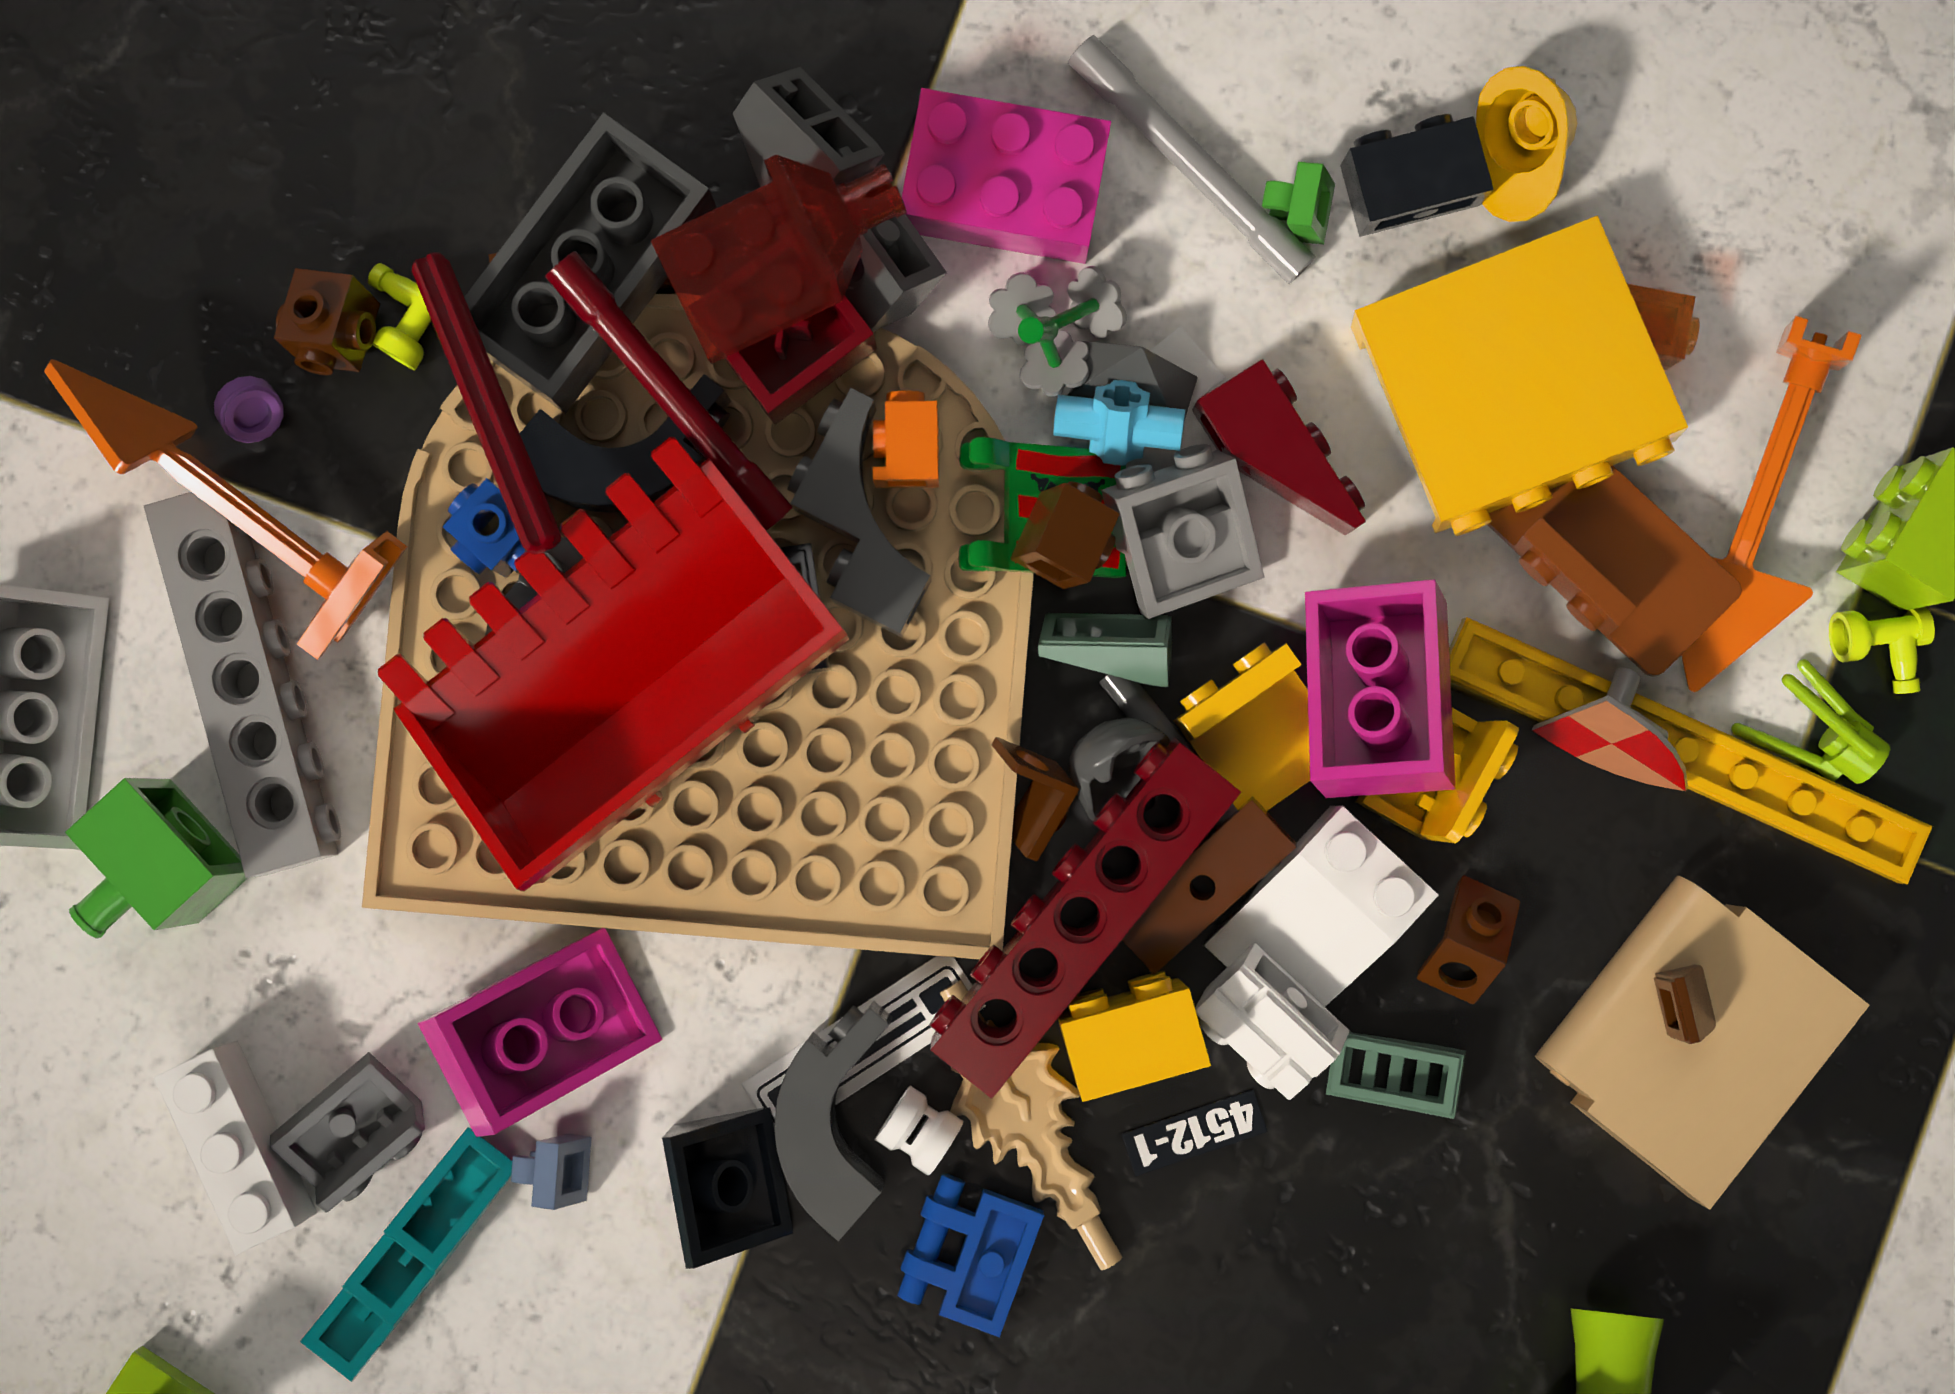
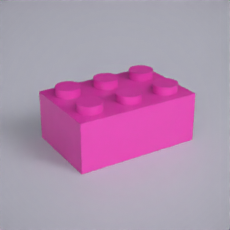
M921 88L900 207L922 236L1086 264L1111 121Z
M1436 580L1305 592L1310 781L1325 798L1456 790L1447 602Z

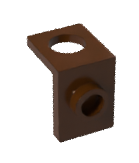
M995 737L991 746L1013 772L1033 780L1014 811L1012 840L1026 858L1038 861L1054 832L1058 831L1065 823L1069 807L1080 789L1056 761Z
M1463 875L1456 885L1444 937L1419 969L1417 980L1470 1004H1475L1507 964L1520 901ZM1450 962L1462 963L1473 969L1477 977L1468 981L1455 980L1447 976L1442 971L1441 966Z

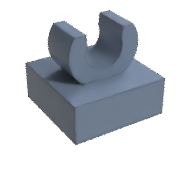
M566 1134L536 1141V1151H530V1156L513 1155L511 1182L533 1185L531 1207L556 1210L587 1201L592 1137Z

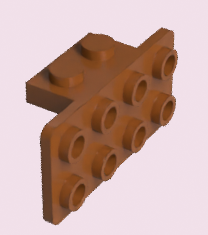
M1611 466L1614 473L1611 477L1589 487L1576 489L1574 482L1571 481L1550 489L1553 498L1532 509L1516 513L1513 504L1489 513L1492 521L1487 525L1521 556L1519 563L1523 569L1541 585L1548 586L1550 584L1568 601L1566 604L1567 609L1583 626L1591 631L1598 629L1643 673L1651 677L1664 673L1741 595L1740 583L1614 466Z

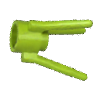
M1806 659L1799 660L1797 668L1833 710L1792 674H1785L1782 677V683L1795 697L1829 726L1818 744V747L1825 752L1822 757L1741 723H1734L1731 727V731L1735 735L1813 768L1833 782L1842 774L1856 784L1867 781L1882 767L1891 750L1887 742L1872 732L1874 726L1858 715L1824 676Z

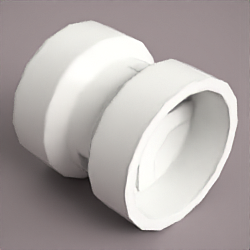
M909 1086L884 1122L875 1141L890 1151L901 1149L910 1155L914 1167L929 1176L951 1146L964 1121L948 1110L936 1111L928 1105L924 1094ZM923 1114H925L927 1117L917 1130L911 1142L908 1143L906 1140L915 1129Z

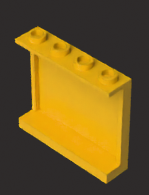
M1598 215L1354 311L1351 324L1352 332L1359 349H1367L1435 515V520L1432 524L1435 534L1449 528L1453 529L1455 536L1472 532L1492 521L1489 513L1513 504L1516 513L1532 509L1553 498L1550 489L1571 481L1574 482L1576 489L1589 487L1611 477L1614 474L1611 466L1633 457L1638 466L1659 460L1675 451L1672 442H1675L1688 428Z

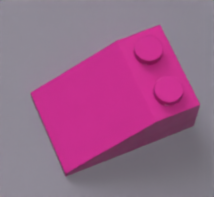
M601 928L417 1023L476 1137L499 1133L663 1040L606 928Z

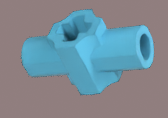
M1113 380L1105 386H1097L1094 399L1058 395L1053 435L1090 440L1089 452L1099 456L1103 463L1126 465L1129 461L1143 458L1144 447L1180 451L1186 409L1149 405L1150 393L1139 388L1136 382Z

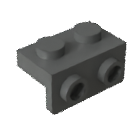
M368 1052L270 1135V1148L315 1187L316 1205L327 1213L342 1200L346 1202L351 1201L360 1195L368 1186L376 1171L392 1158L398 1160L406 1156L417 1145L425 1129L422 1102Z

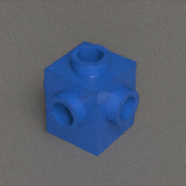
M488 478L479 486L475 483L468 485L456 496L449 506L448 512L452 517L443 525V528L457 540L450 550L479 575L488 567L491 571L508 578L513 571L519 572L515 568L514 562L525 552V549L522 547L497 484ZM497 514L499 527L496 532L488 536L482 535L480 532Z

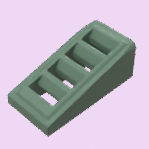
M1048 613L1045 614L1038 643V653L1040 657L1152 686L1168 687L1172 663V616L1159 615L1148 619L1143 615Z
M1349 1032L1341 1053L1330 1064L1326 1095L1455 1119L1466 1050ZM1354 1048L1366 1050L1361 1085L1348 1083ZM1379 1053L1391 1055L1387 1088L1374 1087ZM1405 1058L1417 1060L1413 1092L1400 1091ZM1431 1063L1443 1065L1439 1097L1426 1095Z

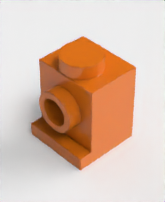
M901 390L886 393L885 419L873 420L874 459L886 458V466L873 467L875 488H939L937 401H925L924 392Z

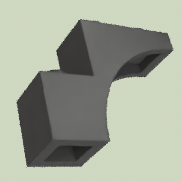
M850 388L843 402L834 398L829 404L817 430V433L825 438L814 459L807 456L801 459L790 479L787 490L795 494L790 504L796 512L858 543L854 552L844 548L830 571L827 583L835 587L830 597L832 601L870 622L903 637L931 583V576L904 558L890 544L870 512L864 491L863 454L869 427L877 409L874 399Z

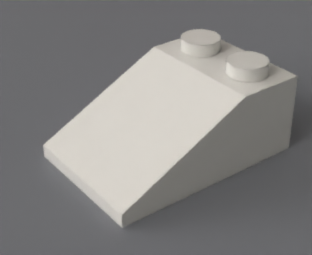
M1330 806L1299 839L1297 847L1281 861V864L1263 878L1203 945L1226 967H1230L1249 946L1256 943L1325 1007L1387 951L1437 898L1438 894L1343 806Z

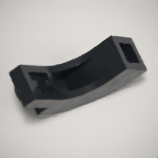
M703 374L690 391L720 427L723 428L730 416V413L725 408L731 400L723 388ZM542 409L538 410L520 432L544 494L559 502L589 511L621 512L605 491L606 487L624 473H629L653 502L671 489L674 484L651 457V452L669 437H675L698 466L706 461L703 456L693 449V444L670 417L644 440L632 445L616 448L599 447L578 439Z

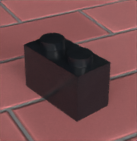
M1451 114L1437 115L1416 124L1414 132L1392 137L1390 130H1380L1366 134L1354 141L1355 147L1349 149L1340 165L1359 237L1480 206L1494 190L1474 116L1453 121Z

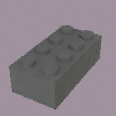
M603 112L464 297L489 359L566 414L612 353V349L592 326L582 321L547 280L545 275L565 257L576 251L614 295L619 308L634 323L718 211L710 189Z

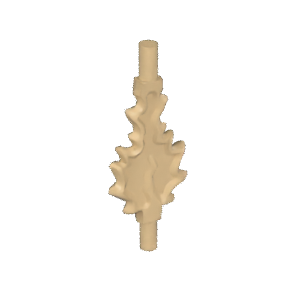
M959 980L942 990L940 995L945 1002L952 995L962 1000L968 990L962 980ZM980 1011L978 1012L979 1017L985 1024L997 1027L992 1020L985 1021ZM1037 1043L993 1099L961 1075L963 1081L950 1112L955 1116L965 1115L971 1121L973 1147L979 1149L987 1141H990L995 1165L1003 1160L1008 1151L1016 1148L1019 1167L1028 1166L1031 1170L1032 1196L1034 1201L1041 1202L1048 1197L1056 1201L1057 1217L1065 1220L1070 1229L1076 1228L1100 1270H1105L1122 1259V1255L1098 1216L1101 1208L1096 1195L1088 1188L1095 1176L1074 1162L1067 1149L1073 1140L1061 1133L1063 1127L1074 1126L1075 1121L1068 1117L1061 1109V1102L1067 1099L1079 1098L1080 1094L1074 1085L1060 1076L1051 1067L1052 1060L1060 1050L1059 1046L1050 1043Z

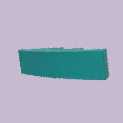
M467 1127L383 1231L384 1235L342 1285L343 1289L300 1342L345 1378L353 1382L511 1178L512 1160L482 1137H476L473 1130Z

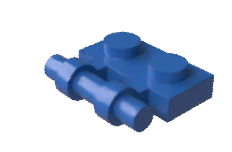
M942 1173L934 1196L927 1195L920 1214L925 1220L914 1250L908 1249L905 1253L900 1267L905 1275L897 1296L907 1302L920 1305L928 1284L943 1288L946 1292L939 1309L940 1316L1000 1338L1041 1226L1044 1211L983 1189L975 1212H972L958 1205L966 1182L955 1176ZM949 1228L966 1234L955 1267L938 1260Z

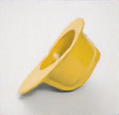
M1527 66L1507 67L1490 77L1479 96L1476 111V127L1494 188L1482 205L1493 216L1508 222L1528 221L1545 212L1556 198L1564 174L1566 152L1574 141L1577 129L1576 108L1571 98L1556 84L1555 79L1549 78L1542 71Z

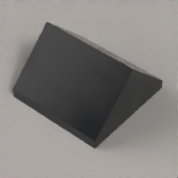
M770 1107L674 1124L662 1137L686 1269H694L793 1234Z

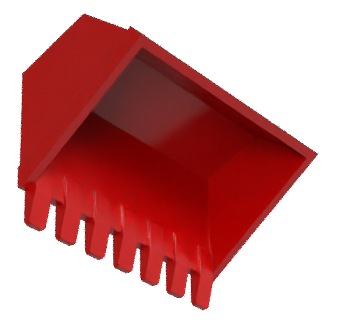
M669 437L651 452L652 459L674 484L671 489L653 502L629 473H624L606 487L605 493L629 521L608 538L583 509L577 510L560 524L561 532L583 556V559L563 574L544 552L531 554L529 551H526L515 560V568L538 593L520 609H517L493 582H487L469 596L470 605L492 629L491 632L476 644L472 645L447 618H441L423 633L424 641L447 665L432 679L427 681L402 654H396L378 669V677L401 701L394 708L395 713L517 890L526 891L533 884L544 883L644 802L654 807L663 799L660 791L663 787L737 728L747 733L755 726L752 717L849 640L846 631L710 458L698 466L675 437Z

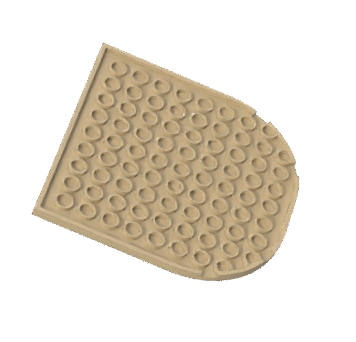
M655 294L633 324L689 390L694 387L703 374L707 375L725 390L731 400L725 408L730 413V416L722 429L743 454L760 467L789 503H791L795 495L787 490L790 479L804 456L814 459L825 438L818 434L817 430L825 411L834 398L843 402L850 388H853L874 399L877 411L873 420L885 419L886 393L901 390L920 391L925 393V401H937L939 488H875L873 467L886 466V458L874 459L873 420L869 427L863 454L864 491L874 520L890 544L904 558L931 576V583L903 637L835 604L830 598L835 587L827 583L828 576L841 551L845 548L854 552L858 543L805 517L792 508L782 519L769 528L767 532L779 547L805 543L812 544L820 599L849 637L846 643L829 655L832 670L805 674L752 717L755 726L747 733L737 728L660 790L663 799L654 807L644 802L544 883L533 884L526 891L517 890L395 713L394 708L401 701L383 682L362 908L980 959L993 944L1002 950L1017 773L1009 768L991 744L995 737H999L1020 746L1033 573L963 571L959 568L958 553L960 546L970 544L976 540L1004 543L1005 470L963 469L959 462L960 446L966 442L970 443L972 439L977 437L995 438L1003 441L1005 439L995 421L975 394L950 368L921 346H915L897 334L883 328L873 331L877 346L874 352L777 425H774L692 315L689 308L703 297ZM613 351L566 414L490 360L519 433L538 410L542 409L578 439L599 447L616 448L632 445L644 440L653 434L669 417ZM458 385L441 405L440 409L443 411L431 428L422 449H418L413 458L403 491L397 528V539L404 543L407 549L397 561L393 570L385 663L396 654H402L427 681L432 679L447 665L424 641L423 633L441 618H447L472 645L476 644L485 636L487 623L470 605L469 596L487 582H493L506 595L518 581L520 573L513 571L506 578L487 567L479 575L450 550L457 540L443 528V525L452 517L448 509L453 500L464 488L472 483L479 486L488 478L497 484ZM544 494L561 537L566 538L560 530V524L580 508L559 502ZM584 510L608 538L629 522L621 512L606 513ZM497 514L480 532L482 535L488 536L496 532L499 527ZM801 563L793 564L802 575Z

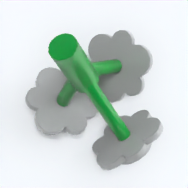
M1088 266L1082 269L1078 279L1068 284L1067 292L1073 302L1070 305V309L1057 315L1050 306L1054 298L1052 289L1046 284L1037 285L1034 278L1027 273L1019 272L1013 274L1008 279L1005 289H996L991 293L989 304L994 309L988 320V327L991 333L1000 339L1012 337L1014 342L1021 346L1030 344L1024 352L1027 362L1020 370V378L1027 388H1042L1047 396L1053 397L1061 394L1065 386L1075 388L1084 384L1088 379L1089 368L1085 362L1089 356L1087 345L1082 341L1073 342L1071 335L1064 330H1059L1060 328L1074 323L1080 329L1090 328L1095 338L1103 339L1109 336L1111 331H1117L1125 326L1127 315L1120 301V287L1112 280L1106 281L1102 271L1095 266Z

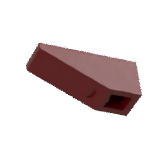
M1262 359L1197 400L1192 409L1194 415L1215 448L1236 458L1239 472L1343 535L1349 534L1366 522L1360 512L1365 508V502L1359 490L1347 476L1339 479L1326 459L1327 456L1331 455V449L1327 440L1313 422L1305 425L1292 405L1297 401L1296 393L1281 370L1277 368L1271 372Z

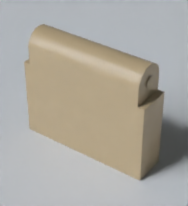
M1676 876L1537 1052L1535 1058L1547 1067L1550 1073L1558 1080L1578 1092L1570 1102L1572 1105L1687 1197L1710 1210L1870 1005L1747 907L1728 904L1724 906L1693 882L1681 876ZM1695 964L1701 965L1704 970L1716 1026L1701 1042L1688 1044L1667 1035L1654 977H1656L1655 973Z

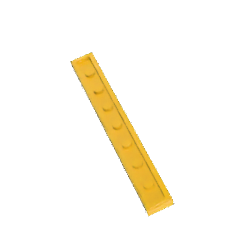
M1468 617L1461 620L1449 647L1450 679L1452 683L1538 722H1543L1605 697L1612 683ZM1635 694L1631 708L1668 731L1667 740L1676 749L1686 767L1687 789L1896 883L1908 884L1933 826L1642 695Z

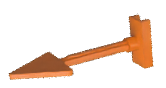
M1795 316L1784 329L1776 353L1791 358L1783 383L1787 384L1788 387L1728 554L1724 559L1712 557L1740 583L1741 595L1681 655L1687 686L1692 692H1697L1813 595L1810 587L1756 571L1753 568V562L1814 393L1822 392L1830 369L1839 371L1853 361L1862 336L1861 334L1848 331L1835 342L1832 348L1825 346L1828 335L1815 332L1811 341L1802 339L1809 319Z
M51 359L44 370L115 472L125 474L149 460L156 461L175 480L305 577L303 583L325 600L300 637L297 645L317 660L323 656L333 640L338 643L343 639L407 549L404 543L386 531L362 549L347 567L328 552L324 555L194 456L177 448V445L190 439L197 430L198 426L194 422L57 360Z

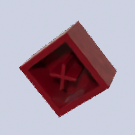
M795 229L689 308L700 328L774 425H777L877 349L872 330Z

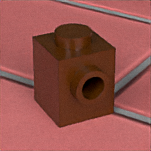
M1068 482L1041 491L1010 560L1062 589L1089 583L1095 569L1100 568L1107 561L1114 548L1116 537L1111 533L1120 513L1101 503L1102 495L1095 489L1082 483Z

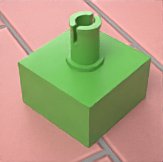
M124 778L65 832L106 877L77 905L74 904L69 909V913L75 923L87 934L97 939L101 938L106 933V930L131 907L137 911L153 930L197 924L247 879L239 853L171 779Z

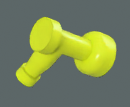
M378 263L369 273L368 284L379 291H385L393 299L407 306L408 309L396 328L385 326L379 329L372 345L415 371L424 356V350L418 341L431 322L430 315L417 283L407 277L395 274L393 269Z
M1927 608L1910 609L1906 612L1905 616L1871 621H1867L1864 615L1852 610L1836 612L1832 615L1829 622V641L1833 654L1840 662L1861 660L1869 653L1871 646L1889 644L1890 662L1895 679L1892 680L1893 693L1906 694L1920 691L1919 678H1916L1918 660L1916 646L1931 644L1935 636L1934 620Z

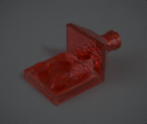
M774 155L764 160L770 183L650 240L711 364L843 301L863 250L860 236L867 233V230L893 217L898 218L907 214L897 186L892 187L891 181L893 179L884 163L873 168L874 171L847 184L842 183L836 186L829 172Z

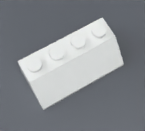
M0 584V846L80 850L65 832L86 813L109 598Z

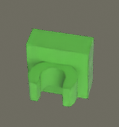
M1298 162L1294 184L1281 181H1266L1262 207L1270 209L1269 215L1272 217L1286 220L1290 230L1302 243L1324 245L1335 182L1323 164Z

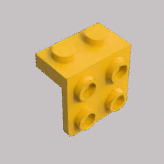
M1265 642L1233 664L1239 673L1238 676L1219 689L1212 679L1180 701L1187 711L1173 720L1198 757L1241 791V794L1233 802L1237 810L1253 796L1268 811L1310 781L1308 689L1294 671L1302 664L1287 643L1272 652Z
M1452 707L1456 790L1359 796L1356 803L1420 839L1457 843L1463 836L1469 837L1476 831L1487 810V803L1482 800L1493 779H1501L1512 766L1518 752V746L1513 742L1517 737L1519 727L1507 720L1477 722Z

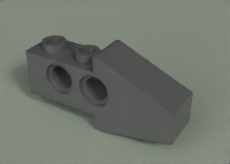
M801 67L753 82L733 112V116L780 240L795 229L872 332L911 315L947 272L874 171L875 166L885 155L881 147Z

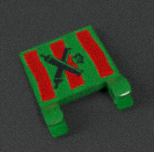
M977 437L972 439L970 443L961 444L959 462L963 469L1005 470L1004 543L976 540L970 544L960 546L958 553L959 568L963 571L1034 573L1010 560L1040 492L1063 483L1078 482L1095 489L1102 495L1101 490L1117 485L1115 474L1126 469V465L1103 463L1099 456L1089 452V448L1014 443L988 437ZM1114 545L1107 561L1100 568L1095 569L1093 576L1126 577L1125 554L1117 550L1116 545Z

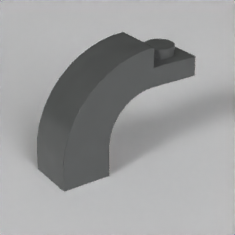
M875 1001L871 1003L864 1013L854 1005L828 1034L837 1042L833 1048L816 1033L812 1032L788 1067L781 1084L776 1105V1147L787 1183L806 1212L838 1242L882 1193L885 1180L857 1156L845 1142L838 1127L835 1111L836 1095L841 1080L892 1021L893 1017Z

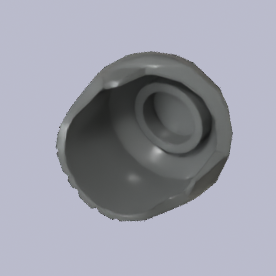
M1121 718L1097 725L1075 744L1069 759V774L1071 780L1080 789L1077 796L1089 819L1094 821L1097 814L1114 794L1118 793L1124 799L1141 779L1134 773V770L1146 753L1157 742L1161 743L1164 747H1167L1171 742L1164 732L1144 720ZM1155 796L1146 803L1143 813L1155 805Z

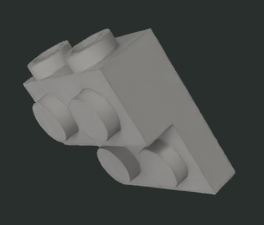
M1208 444L1194 445L1177 451L1173 455L1175 465L1153 472L1152 466L1148 464L1123 469L1115 474L1117 485L1101 490L1104 504L1120 513L1112 534L1116 537V549L1125 554L1139 611L1148 619L1265 578L1236 458L1219 450L1212 452L1211 446Z

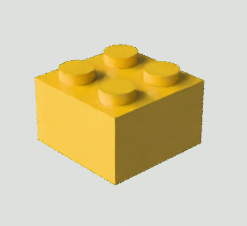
M1160 971L1129 980L1130 991L1107 997V994H1104L1103 988L1082 992L1076 995L1068 1005V1009H1065L1058 1017L1082 1102L1211 1066L1190 989L1179 978L1171 979L1170 976H1166L1165 971Z

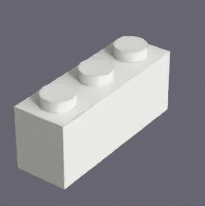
M238 1040L210 1049L153 1077L235 1256L295 1228L317 1214L299 1173L270 1148V1135L278 1127Z

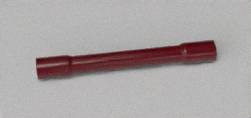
M576 251L565 257L545 275L547 280L582 321L594 328L705 460L710 458L766 530L775 525L793 508L760 467L743 454L619 308L614 295Z

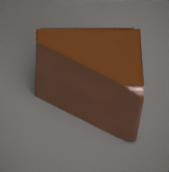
M1694 964L1655 973L1654 982L1667 1035L1688 1044L1701 1042L1716 1026L1702 966Z

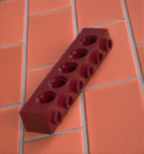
M1173 738L1167 747L1157 742L1146 753L1134 770V773L1141 778L1125 799L1118 793L1109 799L1093 821V824L1100 830L1084 849L1075 843L1065 853L1052 871V875L1058 881L1042 900L1034 894L1028 899L1011 922V925L1018 930L1002 950L993 944L984 953L970 973V976L976 980V983L962 1000H959L954 995L950 996L931 1020L929 1026L936 1032L931 1038L930 1050L991 1099H993L1241 794L1239 789L1176 738ZM1167 794L1176 798L1179 808L1178 815L1170 825L1156 828L1144 821V808L1152 797ZM1128 846L1137 852L1138 862L1136 868L1126 877H1111L1102 870L1103 857L1113 847ZM1085 897L1096 904L1097 914L1089 925L1074 928L1065 924L1061 919L1062 907L1072 898ZM1034 948H1043L1050 951L1057 959L1051 973L1040 978H1034L1025 974L1021 970L1019 962L1027 951ZM992 999L1005 1000L1016 1011L1013 1020L1003 1027L988 1026L981 1020L978 1012L983 1004Z

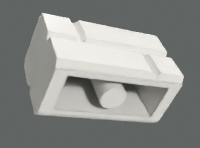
M1256 943L1249 946L1230 967L1228 966L1209 984L1195 1007L1196 1014L1200 1017L1202 1029L1207 1036L1220 1045L1229 1044L1247 1061L1250 1074L1261 1086L1267 1089L1276 1088L1288 1100H1291L1310 1083L1313 1077H1317L1336 1060L1350 1031Z

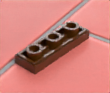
M1252 796L1198 845L1124 936L1122 941L1153 974L1157 973L1297 847V843ZM1199 875L1208 876L1214 881L1215 889L1208 893H1202L1194 887L1192 880Z

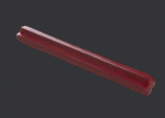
M440 252L430 253L426 257L415 260L412 265L413 276L522 547L531 554L543 553L560 543V531L451 263Z

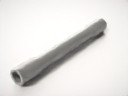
M1095 35L1090 36L1075 50L1068 64L1105 101L1115 105L1248 239L1250 246L1288 284L1292 283L1314 261L1316 256L1279 219L1269 215L1136 82L1133 73Z

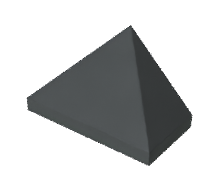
M1082 341L1089 349V356L1085 360L1089 368V377L1081 386L1075 388L1065 386L1061 395L1094 399L1097 386H1105L1113 380L1136 382L1137 386L1143 391L1150 393L1149 405L1186 409V418L1197 382V376L1141 346Z

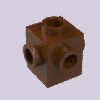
M295 268L285 303L280 306L277 313L274 339L295 357V364L306 371L320 375H331L334 369L360 372L366 350L372 346L375 339V320L381 303L353 275Z

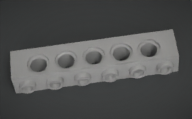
M193 492L143 505L245 877L266 876L339 855L335 843L336 840L341 838L339 819L334 807L330 803L324 804L318 779L324 776V766L317 746L312 741L307 742L301 720V718L307 716L306 700L296 680L290 681L284 659L285 656L290 655V643L282 622L279 619L274 620L267 596L273 594L274 588L272 577L265 561L262 558H256L251 536ZM220 542L225 550L224 563L218 571L209 574L204 566L205 553L210 546ZM237 603L242 611V622L236 632L227 636L221 627V615L227 606ZM252 663L258 670L259 684L254 693L245 697L238 689L237 678L242 668ZM268 724L275 732L276 747L271 755L263 759L255 750L254 737L262 726ZM282 785L291 792L294 800L293 809L284 820L276 817L271 809V797L274 791Z

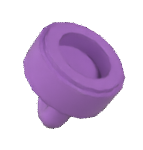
M253 376L238 377L226 383L218 392L214 401V414L225 433L234 440L244 443L260 442L270 437L279 428L283 419V404L272 386L264 379Z

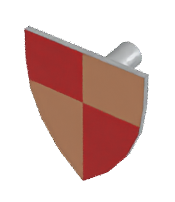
M1619 668L1616 670L1605 697L1535 724L1532 728L1533 732L1586 763L1615 775L1649 785L1685 792L1687 790L1686 767L1676 749L1667 740L1668 731L1631 708L1641 681V676L1631 669Z

